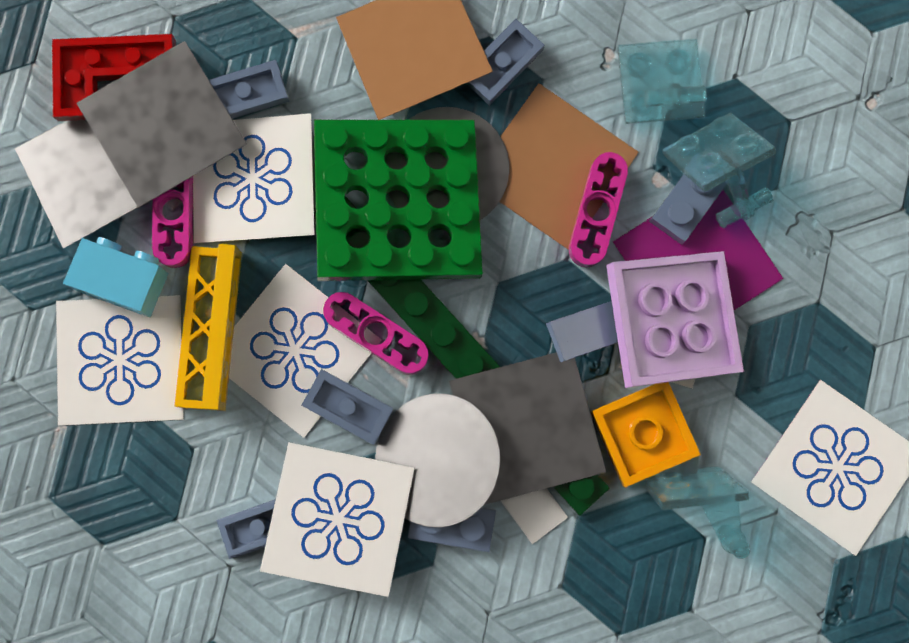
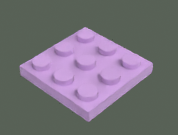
M724 251L619 261L606 265L625 388L744 372Z

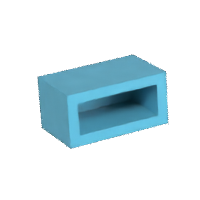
M98 237L96 243L82 238L63 284L77 292L151 318L169 274L158 265L159 259L136 250L134 256L120 252L122 248L120 244L102 237Z

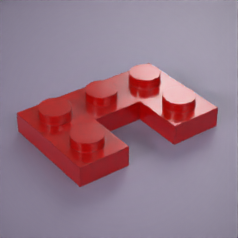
M172 34L52 39L53 117L58 122L86 120L77 102L97 92L98 81H113L123 77L175 47L176 39Z

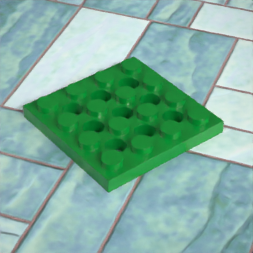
M314 120L317 281L480 279L482 277L475 120ZM358 152L365 156L367 164L361 169L354 170L345 164L344 158L349 153ZM398 152L405 156L407 165L402 169H392L385 163L384 158L389 153ZM431 152H438L445 157L447 165L442 169H433L426 164L425 156ZM354 190L361 191L368 197V203L360 209L352 208L345 201L346 195ZM394 190L402 191L407 195L409 203L403 208H393L387 203L386 195ZM440 190L447 195L449 203L443 208H435L428 203L426 195L430 191ZM436 228L443 229L449 234L450 243L445 247H436L429 241L428 233ZM355 229L365 231L369 236V243L363 248L350 246L346 240V236L350 231ZM394 229H402L408 233L410 243L403 248H396L389 243L387 239L388 233Z

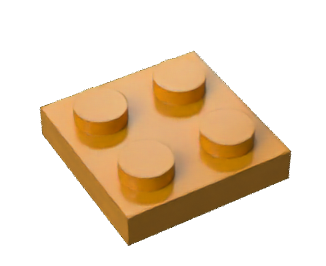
M669 382L652 384L590 411L622 486L625 488L701 455Z

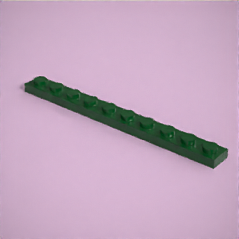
M345 197L346 203H347L350 207L357 209V208L350 202V200H349L347 197ZM316 207L314 208V222H315V223H316ZM360 229L352 230L346 236L348 244L354 248H363L370 241L368 234ZM367 280L455 379L500 367L422 280ZM599 475L553 486L579 516L610 489Z

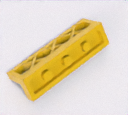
M219 244L218 248L192 246L174 407L226 411L242 252L236 245ZM201 257L217 258L215 279L209 284L200 274ZM200 281L204 288L198 292V284ZM210 293L213 297L211 319L204 324L195 313L196 303ZM194 321H196L200 328L193 333ZM203 333H206L209 337L207 359L200 364L191 353L192 342ZM191 361L196 368L189 373ZM201 373L204 377L202 401L186 400L188 382Z

